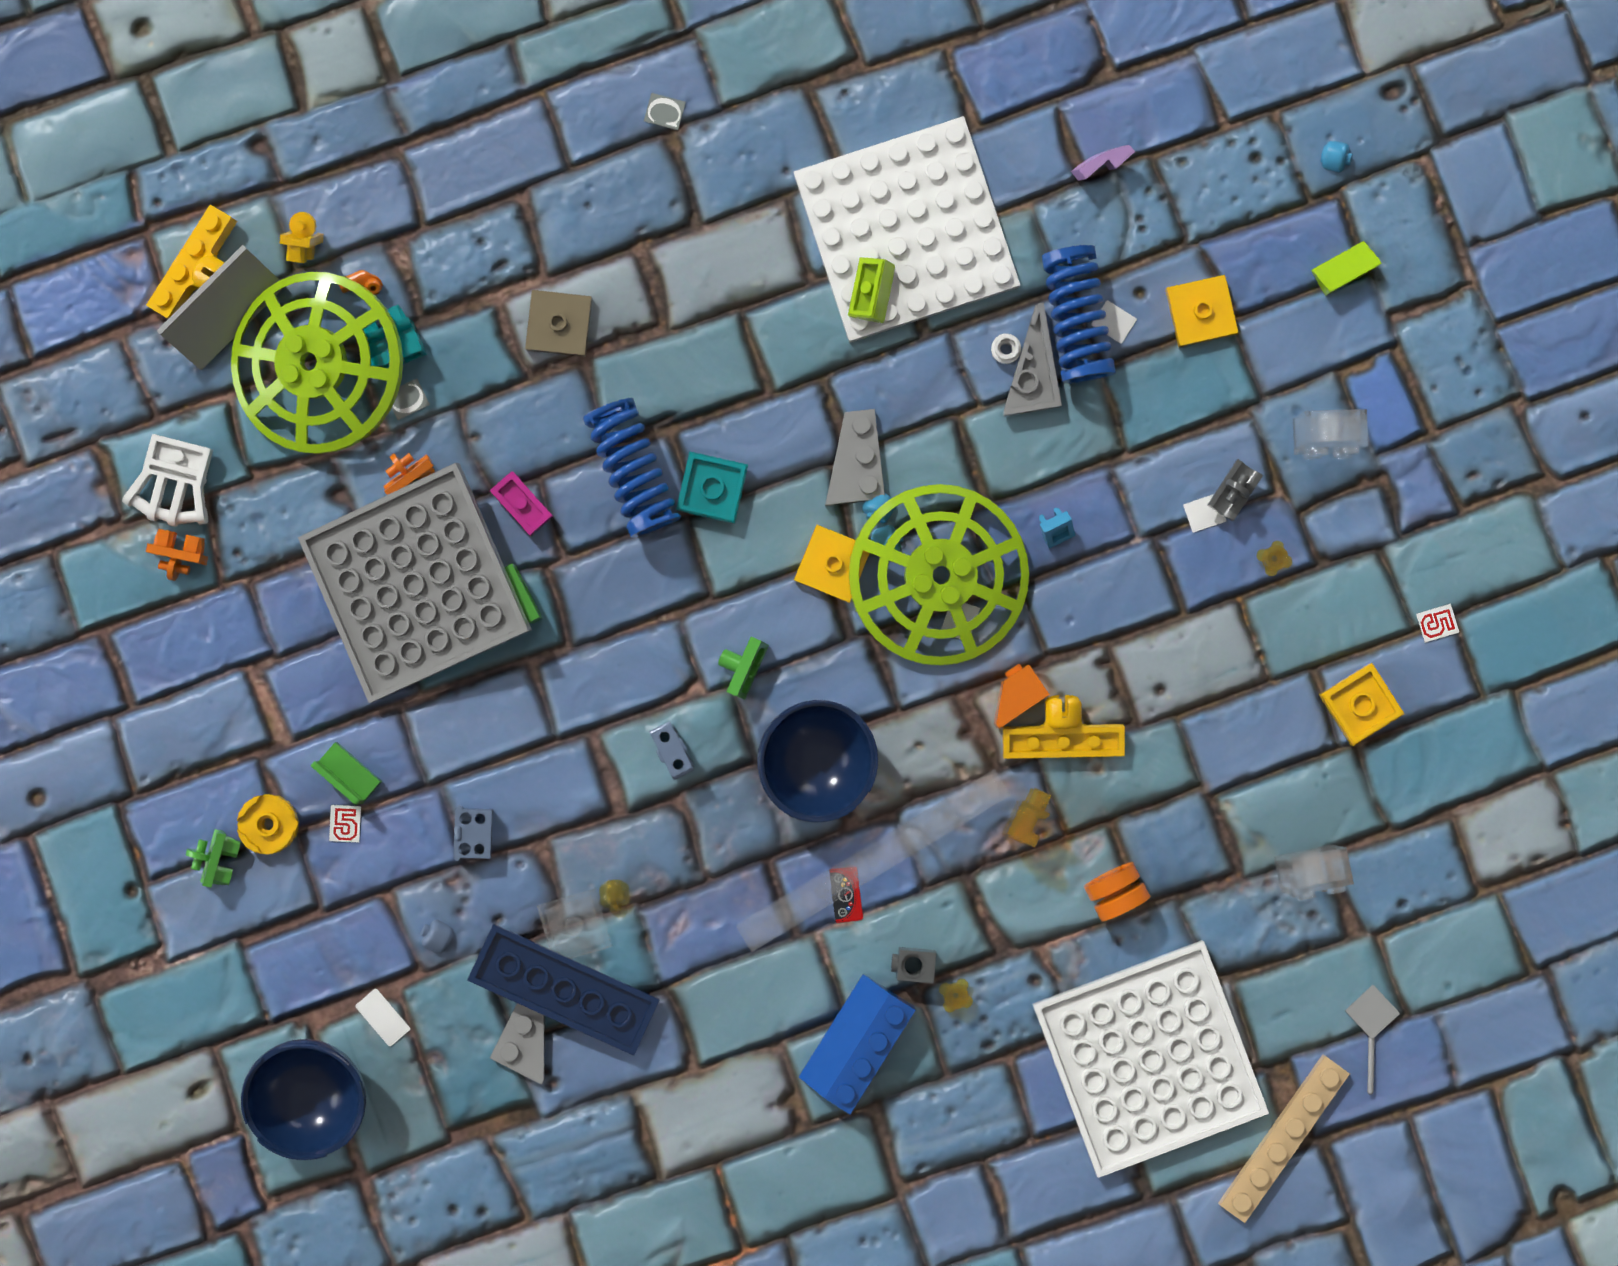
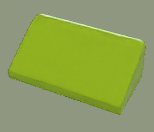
M1362 241L1312 269L1311 272L1323 293L1327 296L1376 269L1382 263L1370 247Z
M859 258L848 312L849 317L884 323L895 264L886 259Z

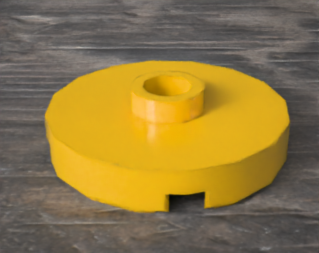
M265 794L253 797L243 805L237 818V832L240 840L245 847L255 853L269 855L281 852L290 846L297 836L299 826L297 812L289 801L278 795ZM268 818L273 821V827L270 830L266 829L264 825L265 820Z

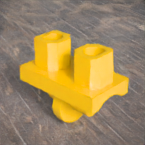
M298 212L294 214L289 222L291 231L280 234L279 244L287 245L286 261L305 263L307 260L314 259L315 246L323 243L324 234H314L317 227L316 220L310 213Z

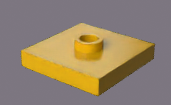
M1225 275L1171 286L1165 289L1178 347L1237 335L1239 333Z
M816 524L794 581L850 603L852 597L849 585V565L855 540ZM864 550L860 559L859 579L870 554Z
M1373 663L1367 664L1319 694L1351 746H1355L1404 715V712Z

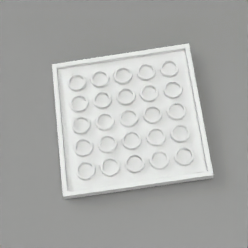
M964 116L794 171V177L849 343L1020 287V282ZM860 257L886 259L895 264L884 323L848 316Z
M1203 940L1032 1004L1098 1178L1269 1114Z

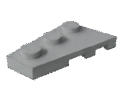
M875 409L845 412L825 506L865 502L879 495L885 496Z

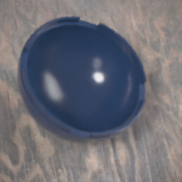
M804 701L782 711L765 730L757 754L758 775L765 793L781 811L793 818L806 822H828L839 819L855 810L866 795L870 793L878 770V750L871 730L853 710L833 701Z
M313 1039L287 1041L265 1052L249 1070L241 1093L243 1119L257 1137V1141L269 1151L294 1160L323 1158L327 1154L344 1147L358 1131L366 1108L365 1085L355 1063L337 1047Z

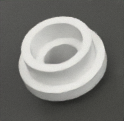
M1011 334L999 335L992 343V356L1002 364L1015 362L1021 354L1020 341ZM1004 344L1009 345L1011 353L1003 354L1000 347Z

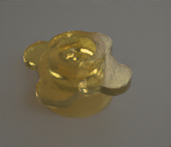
M1281 541L1272 542L1269 548L1260 549L1256 554L1257 560L1262 561L1265 566V573L1268 576H1275L1278 570L1289 568L1292 565V558L1288 556ZM1272 556H1276L1277 560L1273 561Z
M960 978L956 983H942L940 985L939 992L944 997L945 1003L943 1007L947 1012H953L955 1009L962 1007L969 1008L972 1005L973 1000L968 995V982L965 979ZM958 993L959 997L954 998L953 994Z

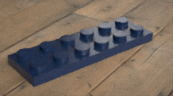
M494 923L467 979L471 983L633 1056L660 1001L657 997Z

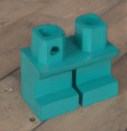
M399 305L388 308L387 310L396 325L401 340L403 364L427 355L413 321L406 316ZM375 321L363 329L370 346L371 366L389 369L388 342L383 327L379 328Z

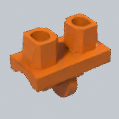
M395 453L392 454L390 459L394 464L385 471L390 478L399 471L401 473L383 486L384 492L387 495L407 486L415 479L420 480L435 473L432 460L426 454L406 468L407 465L415 460L412 455L408 453L400 459Z
M158 529L154 543H147L145 552L170 558L169 562L160 560L158 563V569L167 571L168 580L176 581L179 573L189 575L190 566L181 565L182 560L207 565L208 556L203 555L204 538L186 535L182 551L174 549L177 537L176 532Z

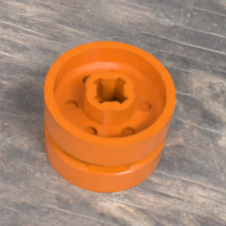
M1133 862L1118 866L1084 885L1090 901L1102 899L1094 906L1101 921H1107L1143 904L1151 897L1143 882L1131 885L1140 877Z

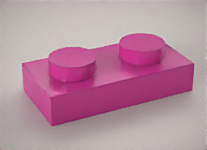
M513 471L490 490L530 536L553 517Z

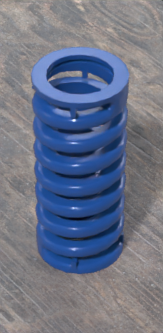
M1071 246L1043 254L1041 256L1043 269L1046 273L1050 274L1046 279V286L1050 290H1054L1048 296L1049 303L1057 306L1051 311L1052 319L1059 322L1053 330L1056 336L1062 338L1057 342L1056 348L1059 352L1065 353L1059 359V365L1067 369L1061 371L1062 383L1092 381L1116 374L1112 358L1077 360L1111 349L1110 342L1074 344L1092 337L1107 335L1109 332L1107 326L1069 329L1106 317L1104 310L1086 313H1067L1080 307L1103 302L1104 299L1101 294L1085 297H1065L1081 290L1098 288L1101 285L1100 279L1092 278L1076 282H1062V280L1069 277L1092 273L1098 270V264L1095 262L1072 266L1073 260L1088 257L1089 260L1097 259L1095 246ZM1063 262H1068V265H1069V266H1057V265L1060 264V263H1063Z
M626 398L591 411L583 417L586 426L595 428L591 432L590 438L593 442L600 443L596 450L597 455L601 458H607L603 462L602 468L607 473H613L609 477L608 483L613 488H619L615 492L614 498L620 503H625L621 507L620 513L626 518H632L627 523L626 528L630 538H634L670 525L679 520L681 516L679 513H672L668 509L663 512L664 516L651 520L653 515L674 506L675 501L673 498L638 507L649 499L668 491L669 486L667 483L631 492L641 485L661 477L663 471L661 468H656L642 474L625 477L633 471L657 460L656 454L650 453L637 459L618 463L627 456L651 445L650 439L644 438L628 445L612 448L621 441L645 430L644 424L638 423L623 430L606 433L615 426L639 415L634 399Z

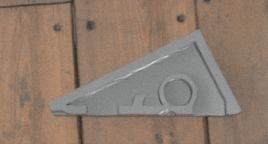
M1044 302L1035 305L1004 407V417L1062 406Z
M517 1003L490 1059L542 1085L545 1080V1015Z

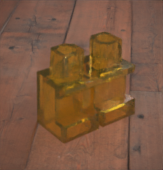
M1030 788L1025 801L1016 802L1002 834L1028 847H1035L1040 836L1032 831L1038 819H1046L1050 816V813L1046 812L1045 809L1051 795L1039 789Z

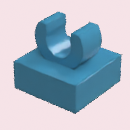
M1057 507L1053 509L1055 517L1046 520L1043 514L1039 515L1043 539L1049 549L1076 536L1073 522L1068 512L1062 513Z

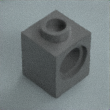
M899 947L898 954H892L891 972H896V978L900 981L934 984L936 951ZM917 957L921 960L922 965L917 972L911 973L905 969L904 965L908 958Z

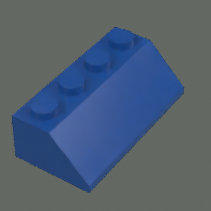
M862 974L803 1068L799 1078L823 1098L851 1114L916 1011L914 1005L865 974Z

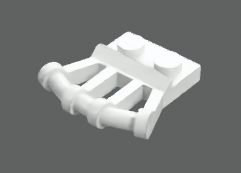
M152 434L143 470L124 495L122 502L127 506H134L145 514L148 520L155 522L158 519L163 520L170 526L177 527L178 524L198 522L199 525L208 524V512L205 507L203 487L207 481L206 476L213 450ZM156 475L157 478L149 503L139 495L150 478ZM168 479L177 481L170 510L161 508ZM191 484L193 486L195 510L181 512L187 486Z

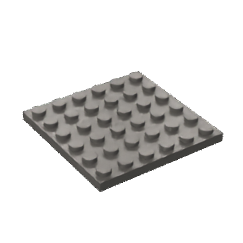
M454 463L298 537L369 703L376 702L532 630L460 463Z

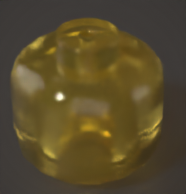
M609 880L599 887L602 907L610 908L611 912H617L622 910V906L629 904V887L622 880Z

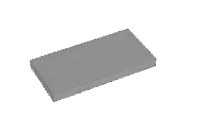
M242 245L157 332L197 368L202 370L235 337L242 317L252 302L264 290L280 279ZM283 288L276 291L275 295H277ZM265 301L259 306L250 321L266 306Z

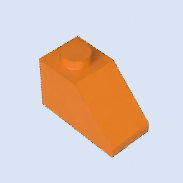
M1019 663L1005 672L1007 679L1001 682L994 725L997 729H1000L1050 695L1030 665L1022 668Z

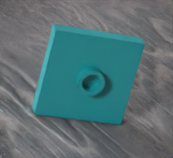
M689 451L676 511L735 524L748 464Z

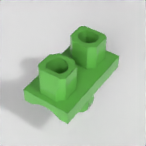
M214 829L208 852H205L208 841L199 839L197 848H188L185 854L194 858L191 866L193 870L200 871L202 861H205L200 882H202V886L210 888L212 884L229 885L233 869L218 865L221 854L236 858L241 843L237 839L226 836L223 830Z

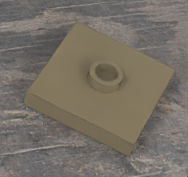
M532 290L525 350L586 357L592 296Z

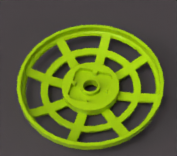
M328 272L295 274L279 280L264 290L243 315L232 346L231 372L233 385L238 401L246 416L271 441L298 452L317 454L337 452L354 446L367 438L381 425L391 411L402 380L403 354L401 340L396 325L386 307L363 285L347 277ZM319 281L314 298L295 300L281 307L275 295V292L279 289L297 282ZM331 284L341 285L354 292L371 309L355 319L343 307L334 302L327 301ZM265 301L272 315L260 328L254 346L242 345L243 336L251 317ZM312 307L308 325L294 328L286 314L297 309ZM324 309L339 316L347 325L336 333L321 327ZM377 320L380 321L388 342L389 369L371 366L370 346L363 329ZM277 323L284 335L277 349L262 348L267 334L273 325ZM352 336L356 337L359 346L360 364L347 362L343 343ZM309 354H314L317 363L315 368L309 371L305 366V359ZM240 357L252 358L253 378L260 394L250 405L246 400L241 385ZM260 360L271 361L275 365L278 378L267 388L261 375ZM345 374L358 376L353 391L344 401L336 389L343 381ZM369 378L387 381L385 391L378 406L362 424L351 409L362 397ZM284 389L297 396L296 414L284 409L274 400ZM326 397L334 408L331 412L323 415L308 416L310 399ZM268 406L278 416L289 422L296 423L295 441L285 439L272 432L261 423L257 415ZM342 418L353 431L347 436L332 442L308 444V426L323 425Z
M936 484L919 486L903 491L887 500L874 511L863 525L855 540L850 557V594L855 610L863 625L889 651L904 659L921 664H958L976 658L990 650L1014 626L1023 609L1028 592V557L1023 540L1014 523L990 499L975 491L954 485ZM943 493L965 498L959 514L943 511L922 514L915 497ZM976 502L985 506L996 515L1007 528L1012 538L996 545L989 533L977 522L970 519ZM903 503L910 520L895 530L885 545L869 540L870 533L882 517L894 507ZM940 520L955 522V526L950 539H933L926 523ZM915 528L922 544L914 549L910 555L895 550L894 548L900 539ZM969 528L976 533L988 549L971 555L961 545L966 529ZM1015 549L1018 552L1021 569L1020 590L1017 600L1001 593L1004 581L1001 556ZM863 550L880 557L877 573L880 595L863 601L860 592L859 582L860 559ZM993 560L995 570L993 589L977 583V566ZM889 561L905 567V584L889 590L887 581ZM939 566L945 567L949 572V578L943 584H938L933 579V571ZM972 594L987 600L988 602L982 611L967 622L961 606L968 601ZM911 596L915 602L922 606L915 623L898 609L894 603L895 601ZM996 604L1011 610L1012 612L1001 629L988 641L977 647L971 630L978 627L988 618ZM886 606L894 619L911 631L904 648L884 635L873 622L868 612ZM933 611H950L956 627L939 630L927 628ZM923 636L938 639L960 636L965 650L961 654L942 657L915 653Z

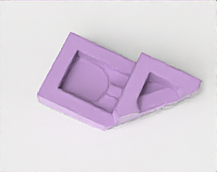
M1130 145L1113 148L1088 158L1071 172L1078 181L1084 180L1103 164L1109 170L1116 169L1135 151Z

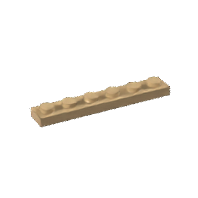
M1322 1054L1218 1202L1221 1207L1246 1223L1350 1073Z

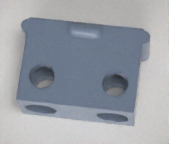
M670 721L649 731L658 748L657 755L660 761L666 764L673 780L694 771V765L687 753V748ZM662 732L669 733L670 739L668 742L661 741L660 736ZM676 759H680L684 763L683 768L680 770L674 767Z
M461 805L455 809L453 858L456 861H459L461 858H491L493 809L463 808ZM477 814L485 816L484 823L477 822ZM477 844L484 846L483 853L476 852L475 846Z

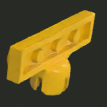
M209 205L146 306L169 319L189 299L193 291L199 289L225 263L218 259L217 255L238 221L216 207Z
M1059 695L1048 697L1045 701L1044 724L1040 726L1002 727L1003 758L1125 756V726L1123 724H1083L1082 703L1080 699L1073 695H1065L1064 711H1062V699H1059Z

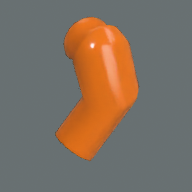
M359 270L345 276L363 285L374 295L379 294L382 290L383 284L379 277L365 270ZM339 285L343 294L350 291L349 289Z

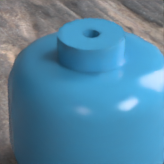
M1329 141L1325 144L1320 160L1322 167L1340 173L1345 169L1346 165H1351L1353 154L1349 153V145L1338 141Z
M884 493L885 496L879 495L872 500L864 502L862 510L867 514V520L875 510L891 499L889 495ZM895 507L882 517L879 522L886 523L894 512Z

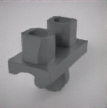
M1237 459L1207 506L1230 521H1234L1263 475Z

